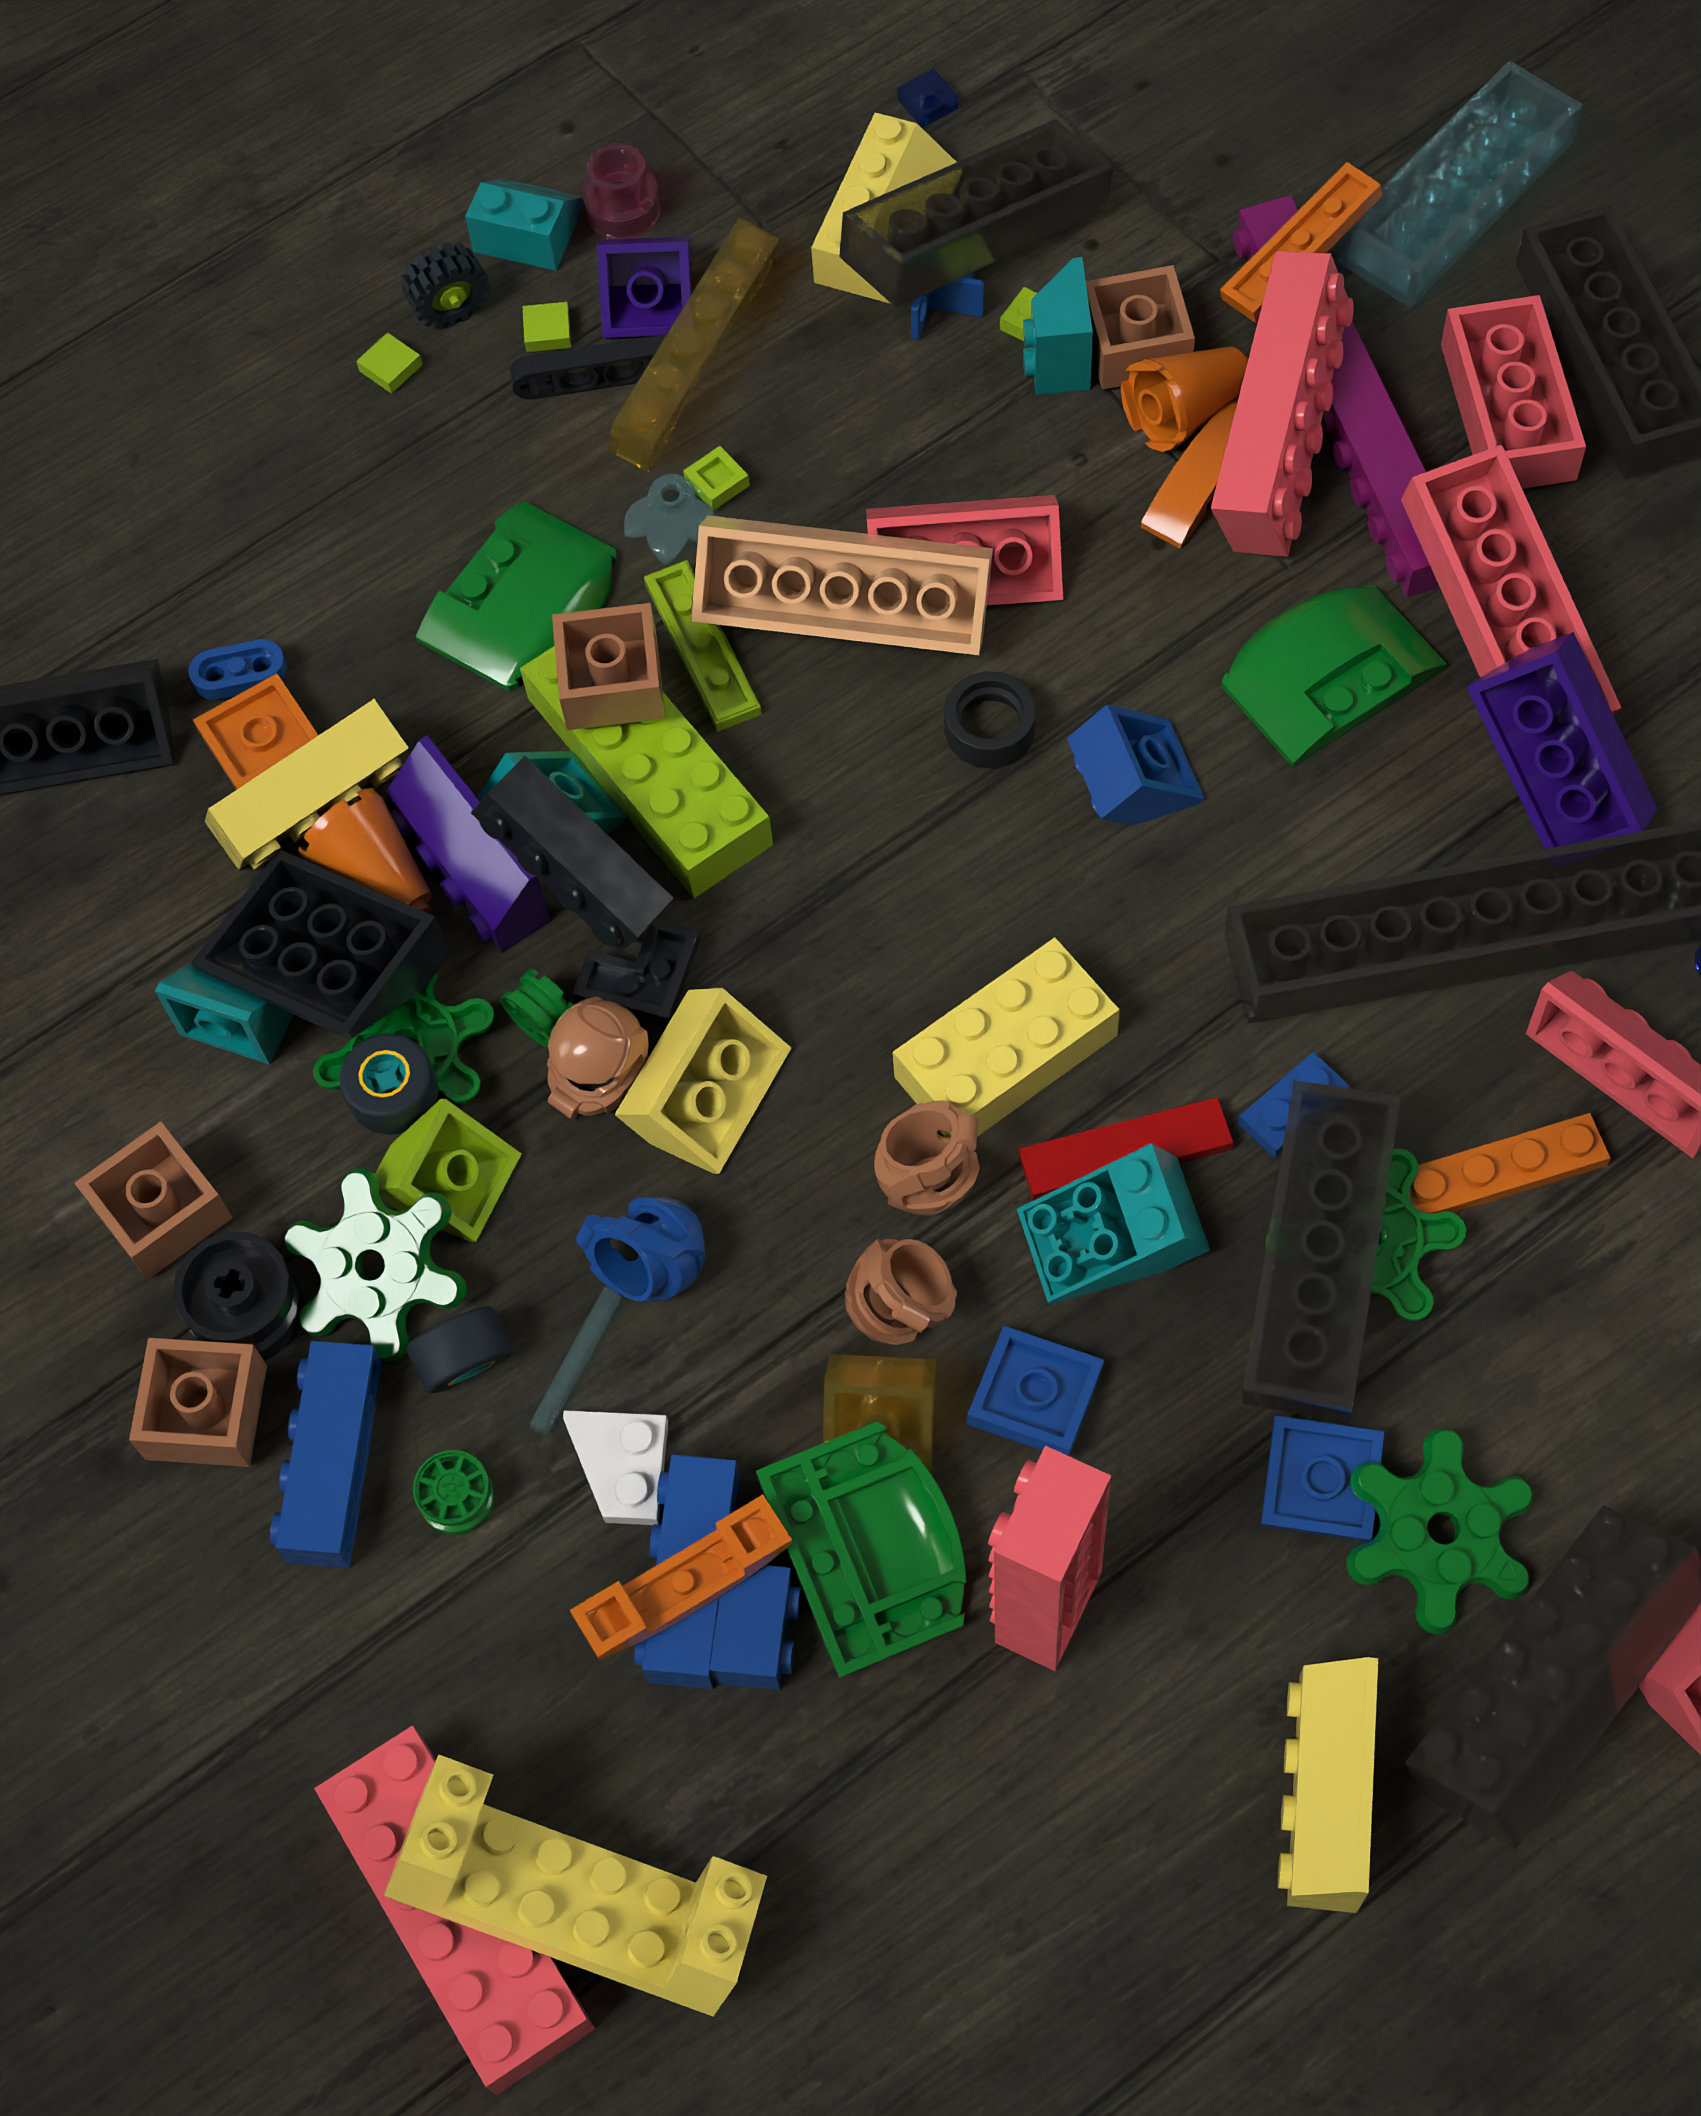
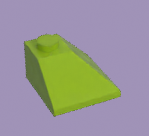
M440 1099L390 1145L375 1175L380 1182L382 1200L400 1212L409 1209L425 1193L435 1192L442 1194L451 1205L452 1215L447 1226L441 1230L469 1242H476L522 1153L447 1099Z

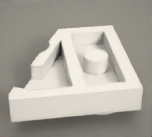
M564 1411V1422L605 1523L659 1524L661 1504L657 1503V1488L660 1472H664L668 1431L667 1416Z

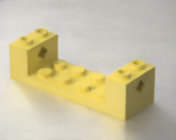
M438 1754L384 1893L385 1897L707 2015H715L737 1983L767 1879L766 1875L714 1856L710 1859L697 1882L668 1873L484 1805L483 1803L493 1774Z

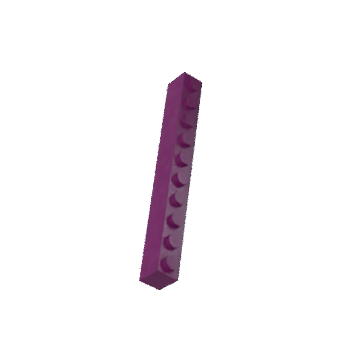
M1291 195L1239 210L1238 230L1233 231V243L1236 253L1240 258L1245 257L1248 262L1298 211ZM1352 321L1349 327H1344L1341 339L1343 342V360L1340 368L1334 369L1331 380L1333 386L1332 405L1329 411L1323 412L1321 426L1323 433H1329L1333 442V454L1340 470L1346 469L1351 480V494L1355 504L1358 507L1363 506L1367 513L1368 528L1372 540L1375 544L1381 543L1386 553V567L1389 576L1393 582L1399 581L1407 598L1440 588L1401 501L1411 478L1426 471Z

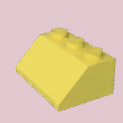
M725 989L688 990L617 1109L615 1116L649 1144L713 1174H719L790 1052L791 1047Z

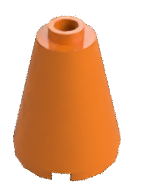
M1230 346L1141 359L1129 365L1126 371H1130L1129 377L1121 382V397L1123 409L1130 426L1135 432L1143 430L1150 439L1145 444L1151 449L1164 452L1180 446L1205 425L1221 408L1239 396L1248 357L1237 348Z
M373 788L362 789L356 792L362 800L351 806L344 799L323 814L306 832L303 838L309 843L308 848L299 846L298 850L305 858V861L429 913L431 907L428 905V902L432 898V893L383 798Z

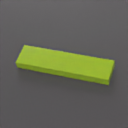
M688 560L644 576L645 586L716 731H722L762 715L761 707L721 626L691 621L695 574Z

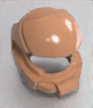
M596 996L580 1001L565 1011L554 1026L548 1041V1084L551 1091L548 1103L571 1120L576 1119L580 1114L585 1116H593L603 1112L609 1114L619 1107L647 1061L648 1034L631 1011L615 1002L602 1000ZM611 1077H615L610 1084L599 1087L594 1091L578 1089L569 1082L571 1080L579 1084H601L607 1082Z
M932 1101L916 1104L893 1119L882 1133L874 1160L875 1175L880 1188L888 1197V1205L911 1214L927 1216L937 1215L955 1208L971 1192L980 1170L978 1157L974 1152L977 1145V1118L972 1115H965L961 1109L952 1106L949 1101ZM937 1131H952L951 1137L940 1136Z
M876 1239L865 1249L849 1275L845 1290V1306L854 1325L870 1339L887 1345H899L914 1341L916 1334L921 1333L926 1327L930 1328L937 1324L941 1325L948 1319L956 1305L957 1290L952 1283L946 1263L927 1244L912 1239L901 1241L895 1239H884L881 1241Z

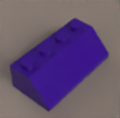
M1574 632L1523 652L1467 686L1469 694L1552 864L1644 831L1658 809Z
M426 736L419 740L386 791L393 809L390 814L403 839L410 835L418 845L414 848V851L424 868L429 873L437 870L444 881L440 884L451 903L456 908L463 904L470 912L471 916L467 919L478 938L483 943L490 939L502 954L551 922L539 879L536 875L525 871L519 864L517 857L504 844L484 832L479 821L471 814L472 810L480 803L430 738Z

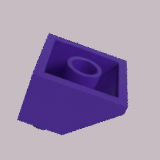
M692 236L602 239L597 244L603 338L656 336L662 334L693 335L694 270Z

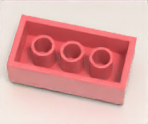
M1540 295L1448 309L1441 347L1472 455L1502 445L1522 489L1576 481L1586 444Z

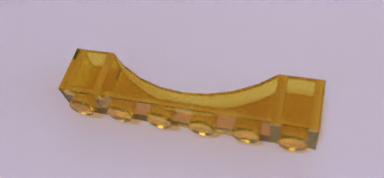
M738 218L613 421L607 451L647 472L650 470L667 442L694 386L715 349L738 315L752 301L771 270L779 238Z

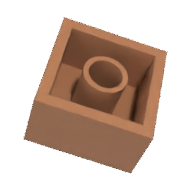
M1174 265L1086 281L1093 331L1092 355L1102 389L1121 386V382L1129 377L1130 371H1126L1127 367L1141 359L1194 352L1195 337Z
M651 603L552 615L559 700L567 730L665 718L657 634Z
M161 1121L75 1182V1185L147 1280L233 1219L219 1194Z
M148 1338L129 1441L145 1460L250 1467L267 1365L253 1344Z

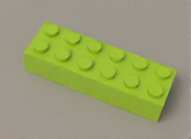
M555 646L520 668L530 702L624 812L630 823L693 899L773 846L768 814L664 692L665 718L567 730L559 700Z

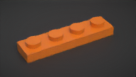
M1346 162L1220 289L1222 300L1254 323H1257L1275 252L1326 253L1383 196L1381 184Z
M1587 1113L1418 1165L1417 1177L1409 1189V1198L1415 1208L1427 1214L1443 1211L1457 1213L1607 1167L1611 1158L1591 1113Z

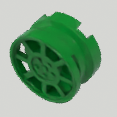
M529 969L519 979L521 985L513 993L505 992L500 997V1002L511 1019L528 1036L540 1045L548 1048V1041L554 1026L565 1011L574 1006V1004L571 1002L566 1003L562 997L564 992L544 975L538 980L535 978L538 972L534 969Z
M459 1450L439 1452L421 1465L414 1478L413 1496L415 1503L426 1522L442 1534L460 1536L474 1531L473 1528L478 1526L483 1520L487 1521L492 1513L495 1503L492 1482L482 1463L467 1452ZM448 1458H458V1459L447 1460V1461H444V1462L441 1463L442 1460H445V1459H448Z

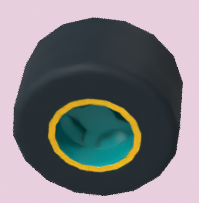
M385 1033L368 1037L355 1045L344 1058L339 1074L341 1093L350 1111L359 1124L374 1133L386 1135L404 1133L436 1103L439 1093L437 1076L428 1056L418 1043L404 1035Z
M490 1306L474 1308L452 1317L419 1335L407 1347V1353L428 1393L448 1390L497 1366L510 1357L513 1352L509 1338L494 1308Z

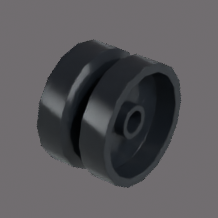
M225 1232L205 1239L186 1255L175 1274L173 1298L177 1312L196 1341L253 1344L263 1360L274 1357L291 1343L301 1325L300 1312L304 1306V1300L295 1276L289 1270L288 1264L278 1250L268 1240L252 1233Z

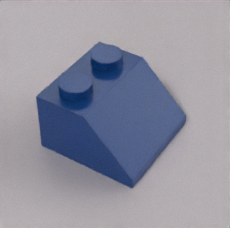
M1107 704L1067 738L1074 754L1075 767L1083 775L1092 796L1091 804L1103 820L1134 826L1196 806L1205 800L1169 719Z

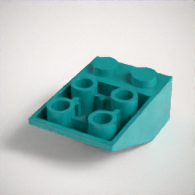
M1152 1143L1017 1208L1049 1304L1159 1274L1210 1251L1178 1158Z

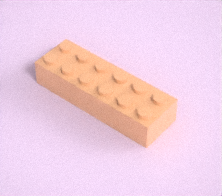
M707 515L699 525L691 621L979 655L983 643L993 548Z

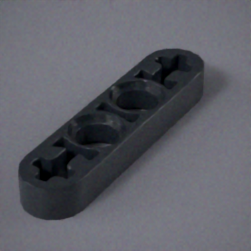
M662 334L524 356L513 362L510 367L512 389L515 395L528 400L677 377L687 370L689 359L687 346L683 338L673 334ZM620 361H631L630 364L623 366L612 365ZM575 368H585V369H587V370H585V371L578 372V373H569V372H567V371H569V370H571V369H575Z

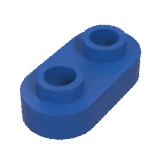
M265 639L203 651L192 660L189 666V677L196 692L210 700L236 696L276 673L283 680L287 673V663L281 648L276 643ZM263 667H269L265 671L258 672V670ZM215 677H223L221 680L211 681Z

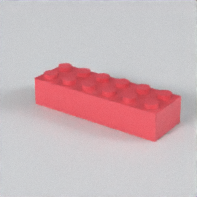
M1275 252L1211 505V510L1233 552L1288 557L1292 539L1297 540L1300 535L1302 517L1299 510L1303 496L1307 497L1311 490L1312 471L1310 465L1313 453L1318 454L1321 449L1323 439L1322 416L1323 412L1329 411L1332 405L1333 386L1331 380L1334 369H1339L1342 364L1343 342L1341 339L1344 327L1351 325L1354 313L1353 300L1348 298L1344 288L1343 274L1338 273L1332 255L1328 253Z
M1503 446L1493 447L1412 477L1401 498L1402 504L1479 676H1484L1531 648L1574 632L1613 716H1615L1622 707Z
M1048 1446L1044 1447L1037 1463L1028 1459L1024 1464L1014 1488V1492L1018 1494L1012 1515L1002 1512L990 1535L988 1545L993 1548L988 1561L993 1563L989 1577L993 1581L989 1593L993 1594L989 1607L993 1609L990 1622L995 1624L996 1644L1056 1671L1102 1574L1111 1475Z
M412 1725L314 1789L485 2087L495 2095H498L595 2030V2027L554 1958L384 1896L421 1794L436 1761L424 1739Z

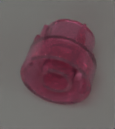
M614 143L605 145L596 151L592 150L587 163L588 177L582 189L588 223L597 233L611 239H628L644 234L658 220L661 206L657 181L648 169V164L644 160L640 147L634 148L627 144Z

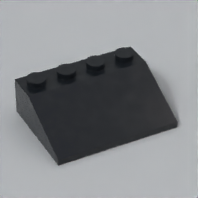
M279 849L192 960L191 965L202 973L351 1040L424 990L453 949L435 916Z

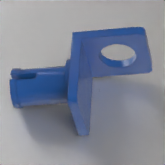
M963 247L955 248L951 253L950 262L945 274L924 270L911 307V332L913 339L920 338L930 308L976 317L983 315L984 282L972 279L979 263V258L974 251L967 248L963 262H959Z

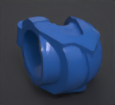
M637 1197L628 1205L627 1217L622 1216L620 1219L589 1215L585 1218L576 1236L577 1244L583 1248L587 1259L591 1263L589 1269L615 1294L625 1296L634 1301L651 1302L652 1300L658 1301L672 1298L694 1283L699 1277L705 1261V1242L698 1217L686 1204L667 1197ZM610 1238L621 1240L634 1248L639 1254L638 1259L635 1261L624 1259L618 1249H612Z

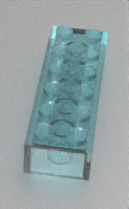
M1509 60L1382 187L1383 196L1341 237L1338 263L1411 309L1574 142L1583 104Z

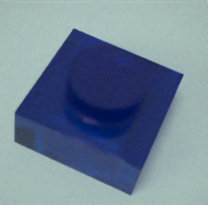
M934 68L897 88L898 101L921 128L958 109L957 94Z

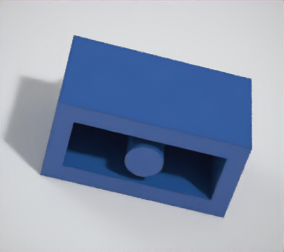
M765 1565L719 1598L709 1669L715 1684L780 1690L782 1674H792L795 1641L787 1640L789 1619H799L802 1587L794 1586L791 1568Z

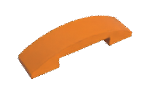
M1239 396L1221 408L1187 447L1141 521L1142 529L1181 549L1206 517L1207 504L1214 497Z
M764 1495L759 1496L715 1523V1531L622 1586L617 1581L570 1609V1613L597 1658L600 1660L616 1654L687 1618L739 1585L792 1544L791 1537Z

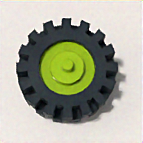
M447 242L443 243L442 250L439 251L436 245L428 248L430 254L426 257L422 253L418 254L415 257L418 264L409 263L406 267L409 275H402L401 279L404 285L401 287L402 292L418 320L422 321L423 325L427 327L433 324L435 329H442L444 322L450 328L456 325V319L461 318L463 322L470 319L467 314L470 311L477 314L481 309L478 302L486 303L489 297L486 291H490L491 288L488 281L489 278L473 251L469 247L465 248L461 243H456L453 248L451 243Z

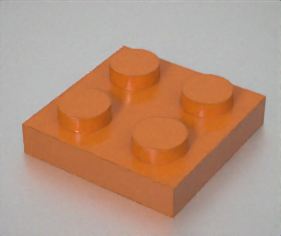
M277 673L193 719L198 732L236 790L319 736Z

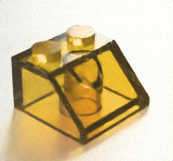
M830 1354L824 1380L823 1443L878 1421L888 1428L884 1433L902 1444L907 1450L911 1449L932 1475L937 1359Z

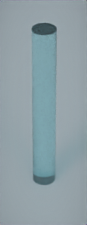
M605 1287L602 1289L529 1423L533 1430L543 1435H548L622 1298L614 1290Z

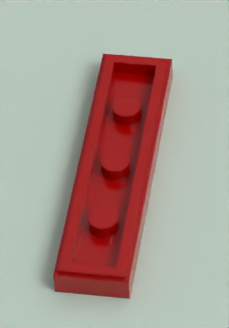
M1218 1097L1019 1148L1018 1156L1032 1201L1151 1143L1176 1156L1180 1164L1230 1151L1233 1148V1140Z

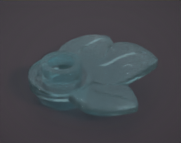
M666 474L660 476L651 484L648 496L639 499L629 507L624 520V533L628 538L647 536V541L653 554L663 565H668L682 551L688 538L698 543L699 525L707 515H715L708 504L695 498L693 487L686 478L678 474ZM668 490H676L680 493L678 499L673 502H667L662 497Z

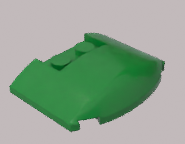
M525 501L505 512L494 522L496 530L445 593L439 590L416 634L418 643L509 692L520 688L519 683L515 680L522 677L520 668L555 646L552 615L604 608L613 585L610 578L612 562L616 563L617 561L615 548Z
M1375 585L1344 587L1327 591L1299 602L1262 626L1238 651L1229 674L1225 673L1222 679L1221 687L1293 768L1446 670L1447 663Z
M878 1421L756 1470L766 1500L792 1539V1544L786 1550L839 1678L961 1628L965 1613L960 1615L964 1595V1584H966V1569L958 1530L948 1504L934 1478L919 1457L911 1449L907 1450L902 1444L885 1434L884 1432L888 1428Z

